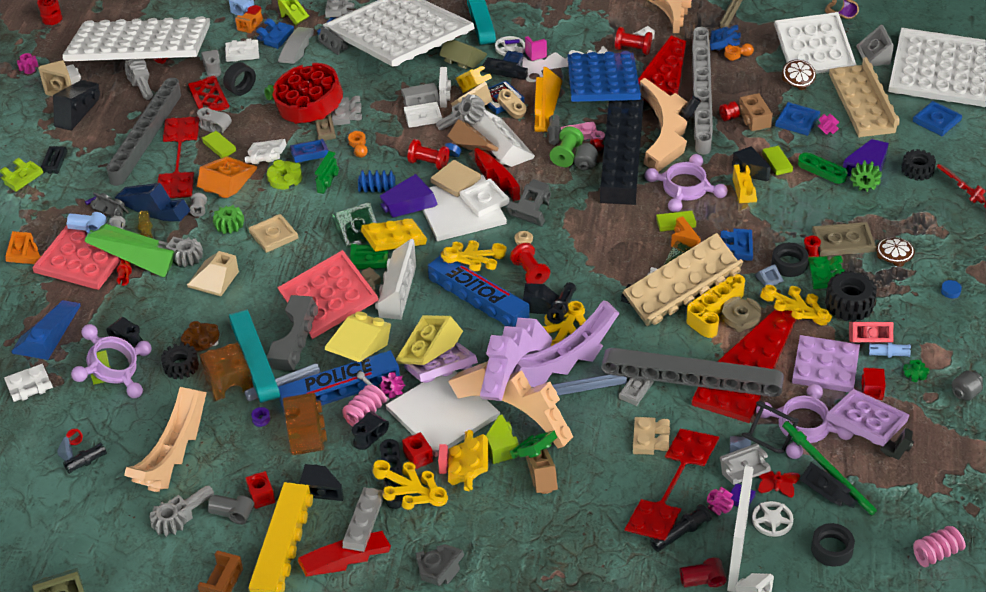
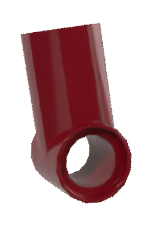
M717 557L709 558L700 565L680 567V580L683 587L708 584L710 587L717 588L727 582L722 561Z

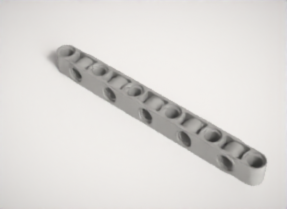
M697 27L694 29L692 42L693 96L698 97L701 103L694 112L695 151L698 154L706 155L711 151L713 132L710 40L708 29Z

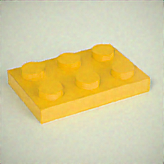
M406 218L397 221L370 223L362 225L361 232L375 252L397 249L410 239H414L415 246L426 245L427 242L426 236L413 219Z

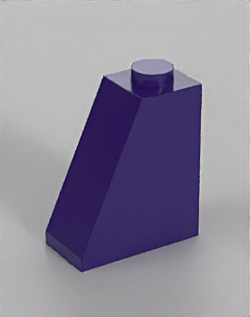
M871 139L845 158L843 168L848 171L847 176L852 175L851 170L856 168L857 163L863 165L864 160L867 164L873 161V167L879 166V171H882L889 143Z
M416 174L380 195L382 210L385 213L388 212L392 217L438 205L433 191Z

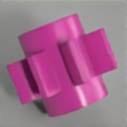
M29 53L22 54L20 60H17L19 71H23L26 74L35 72V67H39L36 56L32 57Z
M823 114L818 119L821 122L818 127L826 135L829 132L834 134L839 129L836 126L839 121L832 114L828 116Z
M395 373L382 376L383 380L379 386L384 394H389V398H395L396 395L403 394L402 389L406 384L403 383L402 376L396 377Z
M722 487L719 490L713 489L707 496V503H709L707 508L719 516L722 512L724 514L728 513L734 504V501L731 499L733 494Z

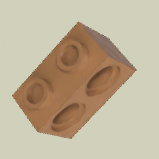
M758 93L740 97L738 105L740 115H742L745 124L749 126L750 130L756 131L770 128L772 112L761 95Z

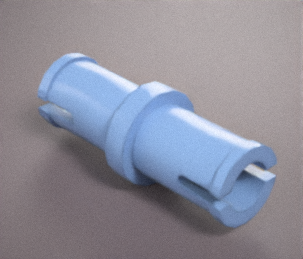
M888 342V344L869 343V356H887V358H892V356L910 357L911 345L892 344V342Z

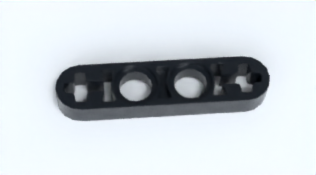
M386 439L380 444L381 460H385L388 463H396V467L390 468V471L402 476L398 442L394 439ZM387 448H392V455H388ZM388 478L383 479V481H384V488L387 487V486H392V487H400V486H402V485H400V484H398V483H396V484H389L388 481H389L390 479H388ZM397 495L396 500H386V505L392 509L402 507L404 495Z

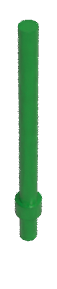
M789 421L782 425L798 446L801 445L830 475L851 490L849 494L871 516L877 512V509L807 440V436L802 431H798Z

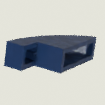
M161 183L124 187L115 197V199L122 201L126 207L145 216L163 221H181L191 211L184 199L171 200Z

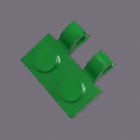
M827 256L808 257L813 289L827 288L831 277L845 271L841 265L843 263L842 256H834L830 260H828Z

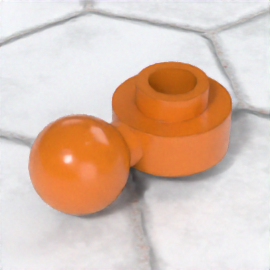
M749 43L743 44L741 48L728 45L725 47L724 56L734 61L739 59L741 54L746 57L751 56L754 48Z
M361 131L351 132L348 136L349 145L354 148V154L359 158L365 157L368 153V149L365 146V134Z

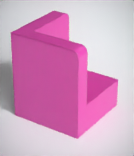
M529 36L525 37V53L531 61L547 57V41L545 39L533 42Z

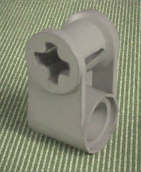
M218 50L201 52L207 76L214 75L219 77L221 75Z
M206 107L199 109L197 112L200 118L199 128L202 130L218 131L222 134L232 122L231 117L224 112Z

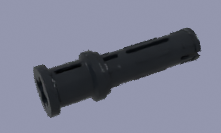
M566 283L558 300L552 303L551 309L547 313V319L551 323L560 324L563 321L564 315L569 310L568 303L576 291L574 283Z
M699 504L696 510L690 514H684L681 521L673 525L665 541L656 538L650 540L653 549L656 552H660L685 533L694 532L702 523L711 521L712 518L709 510L703 504Z

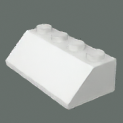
M484 110L482 113L484 116L480 117V122L476 121L475 124H470L499 148L498 151L488 152L496 156L495 160L500 164L513 167L535 157L502 118Z
M414 239L408 240L395 249L392 257L388 258V270L383 275L384 284L380 285V297L375 302V309H378L379 318L402 320L416 270Z

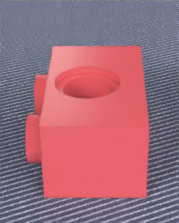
M849 322V342H893V322Z

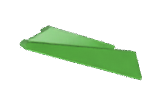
M104 224L95 231L90 230L85 238L86 243L161 277H166L173 263L174 251L158 248V240L112 225Z

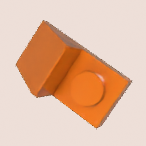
M683 216L676 218L675 233L672 234L671 247L688 251L698 245L701 239Z

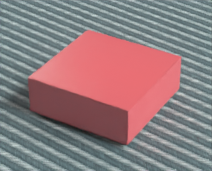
M439 444V474H447L448 472L447 444Z

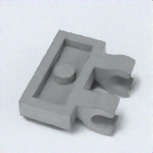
M327 0L325 15L326 17H341L352 12L353 10H348L347 8L352 9L355 4L348 2L349 0Z
M354 96L351 100H349V97L342 98L338 108L332 111L334 126L350 124V120H362V114H356L361 113L362 109L361 103H356L360 102V96Z

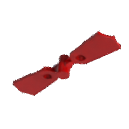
M941 164L937 165L946 175L957 180V185L965 191L967 189V193L971 195L969 197L970 201L973 203L977 201L981 204L985 203L983 206L986 208V200L983 196L986 192L984 188L979 185L975 189L971 188L948 168Z

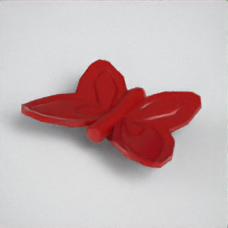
M773 471L761 474L759 478L762 481L759 484L758 491L759 493H766L772 489L775 491L780 490L782 494L792 498L794 496L793 484L798 482L800 474L790 472L784 473L781 476L780 471H777L776 475Z

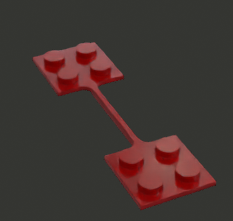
M199 117L165 119L163 142H178L175 171L173 173L159 174L158 183H161L170 198L192 196L194 172H179L182 142L198 140Z
M680 428L665 455V458L681 462L668 489L659 502L641 499L624 530L665 541L681 512V508L665 504L686 464L706 465L719 440V436Z

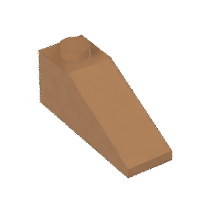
M460 119L457 120L448 134V137L453 140L452 144L460 148L461 146L468 150L479 148L483 151H498L499 149L474 127Z
M546 448L541 450V454L536 457L529 458V456H526L533 486L537 493L542 494L558 490L555 464Z

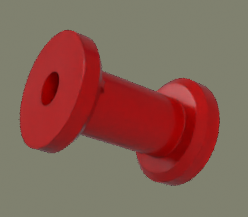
M623 27L618 28L615 38V50H620L622 46L642 49L644 55L649 54L652 44V32H647L645 36L625 33Z
M413 139L408 149L407 159L412 164L418 160L434 163L437 170H441L448 163L450 151L446 146L441 147L439 150L424 147L421 145L420 140Z
M530 243L517 245L510 254V260L514 265L524 268L526 271L525 281L532 284H543L550 276V269L546 264H539L536 261L533 245Z

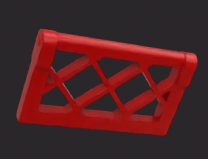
M213 75L188 84L198 109L203 108V105L209 106L207 108L215 111L229 108V103L216 76ZM205 88L211 89V90L209 91V93H205V92H202V91H203ZM218 91L219 95H214L213 93ZM199 95L205 96L204 99L200 100ZM209 98L215 99L213 103L207 102Z

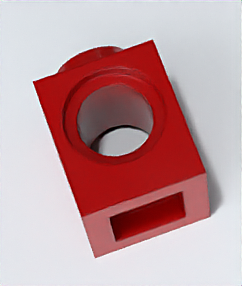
M863 368L861 379L862 393L877 400H883L886 388L884 369Z
M421 432L402 440L403 453L408 461L415 465V470L433 462L432 448Z
M266 471L245 477L250 498L254 502V509L275 503L273 489Z

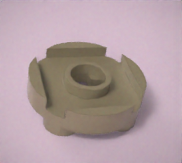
M733 297L724 303L722 319L728 326L734 328L735 331L743 332L745 329L753 328L760 323L761 307L751 298L744 300L740 299V297Z

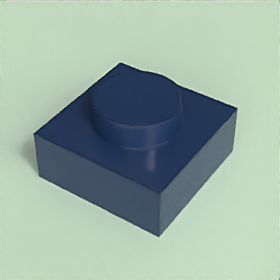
M507 51L503 60L516 62L520 66L524 57L523 53Z

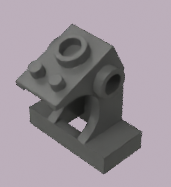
M535 179L529 184L527 183L518 204L509 201L507 205L509 214L543 226L545 219L539 208L542 202L549 205L551 196L549 184Z

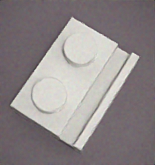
M440 67V108L447 107V101H450L451 80H448L447 67Z
M437 102L404 107L408 127L435 124L442 119Z

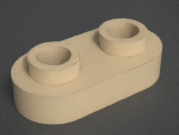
M509 89L501 90L497 98L498 103L511 117L516 119L524 117L526 105L513 91Z

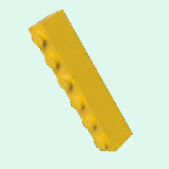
M284 482L249 584L250 592L285 591L284 581L290 575L291 559L296 557V544L302 538V525L306 524L308 518L307 510L313 503V494H310L309 485Z

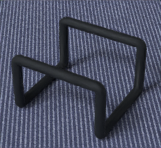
M757 401L756 405L760 406V409L749 433L743 432L742 436L773 452L784 453L792 437L790 434H788L782 449H777L752 437V434L764 409L789 421H793L795 428L799 419L788 416L766 405L765 402Z

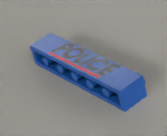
M440 255L428 265V276L433 283H437L446 291H450L461 300H465L476 309H480L488 316L500 321L504 326L516 327L518 318H529V304L459 262L447 263Z
M391 350L365 358L360 362L356 361L279 386V401L286 417L359 394L367 385L362 379L357 378V373L360 371L364 372L365 377L376 387H380L379 384L383 380L382 376H388L389 373H395L396 377L400 376L399 365Z

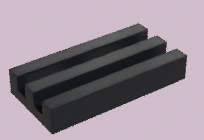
M49 146L41 165L43 173L48 171V174H52V171L55 174L59 173L67 153L66 147Z

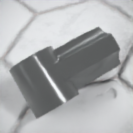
M212 495L209 499L208 512L229 517L232 522L243 525L247 522L252 512L254 502L246 496H238L234 499Z

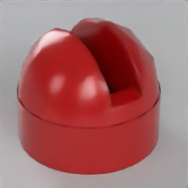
M599 138L590 140V144L598 152L603 150V140Z
M73 428L67 432V438H70L76 432L80 434L72 441L69 439L71 445L81 443L83 434L79 429Z

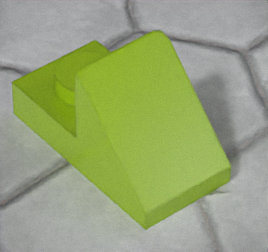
M278 0L281 17L284 18L288 15L295 26L309 17L298 0Z

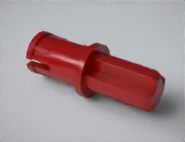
M121 258L117 267V283L120 285L122 280L121 285L125 286L129 283V275L132 272V268L130 267V262Z

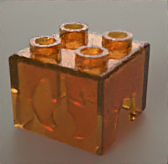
M238 342L200 354L203 372L215 401L226 398L225 392L231 386L239 385L242 387L243 392L253 388L250 369Z
M315 393L283 398L291 454L299 455L324 450L323 442L327 441L326 430H321V428H325L323 414H319L322 412L321 400L316 401Z

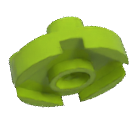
M276 160L266 173L267 181L270 182V185L281 190L289 189V186L293 184L296 186L302 180L300 164L291 161Z

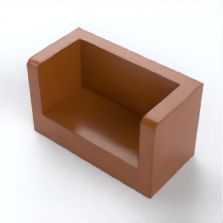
M217 550L215 553L217 564L207 583L199 582L197 586L199 592H232L243 571L240 556Z

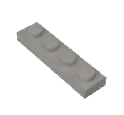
M363 488L343 539V548L365 551L384 499V490Z

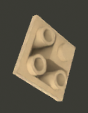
M218 251L206 259L187 284L188 288L222 296L239 272L236 255Z

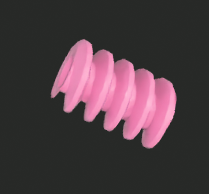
M366 385L353 400L349 401L348 405L343 407V416L353 427L368 412L375 413L378 408H381L382 404L386 403L387 398L378 387Z
M946 526L944 529L916 540L913 550L918 563L923 567H928L929 563L935 564L937 560L941 561L944 557H950L951 553L956 554L958 550L963 551L966 545L963 536L955 527Z

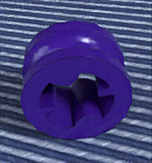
M258 407L252 411V423L255 426L262 427L270 422L268 409Z

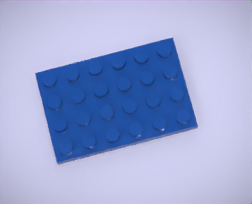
M608 51L599 54L596 52L567 54L571 102L641 100L634 53L629 51H622L621 53Z

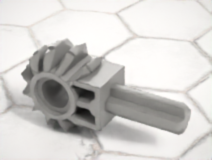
M125 59L127 79L131 82L132 86L139 87L144 99L150 100V98H153V93L148 85L149 72L144 59Z
M467 94L466 97H462L461 102L452 106L453 113L439 120L436 126L439 130H443L455 124L458 119L468 124H475L476 121L480 122V117L484 116L482 113L485 110V102L477 95Z
M173 237L169 243L159 241L158 248L174 251L173 261L178 266H193L194 263H199V260L203 258L202 245L196 238L190 239L188 237L187 239Z
M208 485L185 500L177 495L169 500L168 503L164 504L161 501L160 506H154L153 512H150L151 527L153 530H156L158 535L162 533L166 537L169 533L176 535L177 530L183 531L184 525L193 519L191 510L214 495V491Z

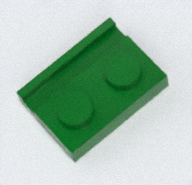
M328 151L315 171V175H317L315 179L317 193L324 194L326 189L331 186L333 178L338 175L339 167L337 166L336 158H334L335 152Z
M555 430L540 433L536 436H529L510 450L512 459L517 456L533 458L540 455L541 450L549 448L551 442L557 439Z

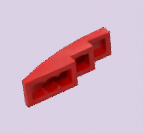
M475 148V163L485 179H491L502 191H508L513 201L520 200V185L511 173L492 156L479 148Z
M378 531L370 534L364 552L343 548V540H340L299 557L298 562L306 577L346 571L348 564L367 562L369 555L388 553L391 545L383 531Z

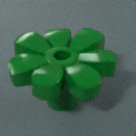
M918 359L910 360L909 364L903 366L904 375L907 378L911 377L912 382H918V378L924 381L929 374V368H926L925 364Z

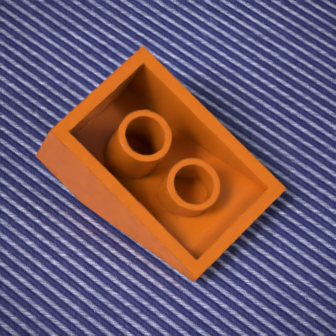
M228 156L200 166L197 187L202 188L203 191L208 193L214 192L219 194L222 198H229L242 188L257 170V166Z

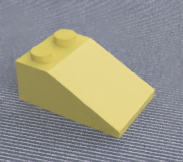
M356 312L347 317L326 344L325 350L360 362L388 345L391 324L384 322L382 318L367 316L365 312Z
M423 315L396 358L398 364L425 365L454 347L463 330L451 316Z

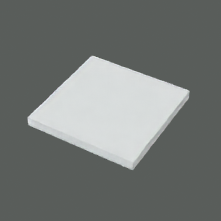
M838 12L775 20L774 25L786 63L796 59L804 60L814 67L816 74L829 72V69L856 65Z
M483 174L481 175V179L474 185L486 181ZM438 186L429 187L433 191L438 205L424 209L423 213L437 241L506 224V218L501 208L478 217L460 196L456 197Z
M453 371V374L448 376L440 375L435 377L431 382H423L386 404V410L412 435L419 432L423 434L431 446L432 454L435 457L439 456V444H447L449 449L465 439V431L472 430L474 434L496 420L500 415V411L488 400L482 399L480 396H468L458 399L448 382L457 374L456 371Z
M745 466L727 589L730 592L736 591L735 586L739 578L754 470L750 466Z

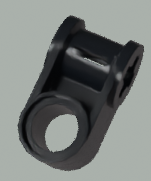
M120 317L106 329L109 337L121 338L134 348L138 342L143 341L139 335V326L128 321L125 317Z
M368 412L364 418L352 427L354 447L359 450L369 448L387 432L389 421L374 412Z

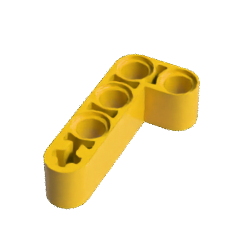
M740 274L730 275L723 283L720 282L717 286H714L689 303L686 317L687 324L706 338L715 337L718 334V314L722 312L723 305L727 300L733 297H740V299L743 297L745 278Z

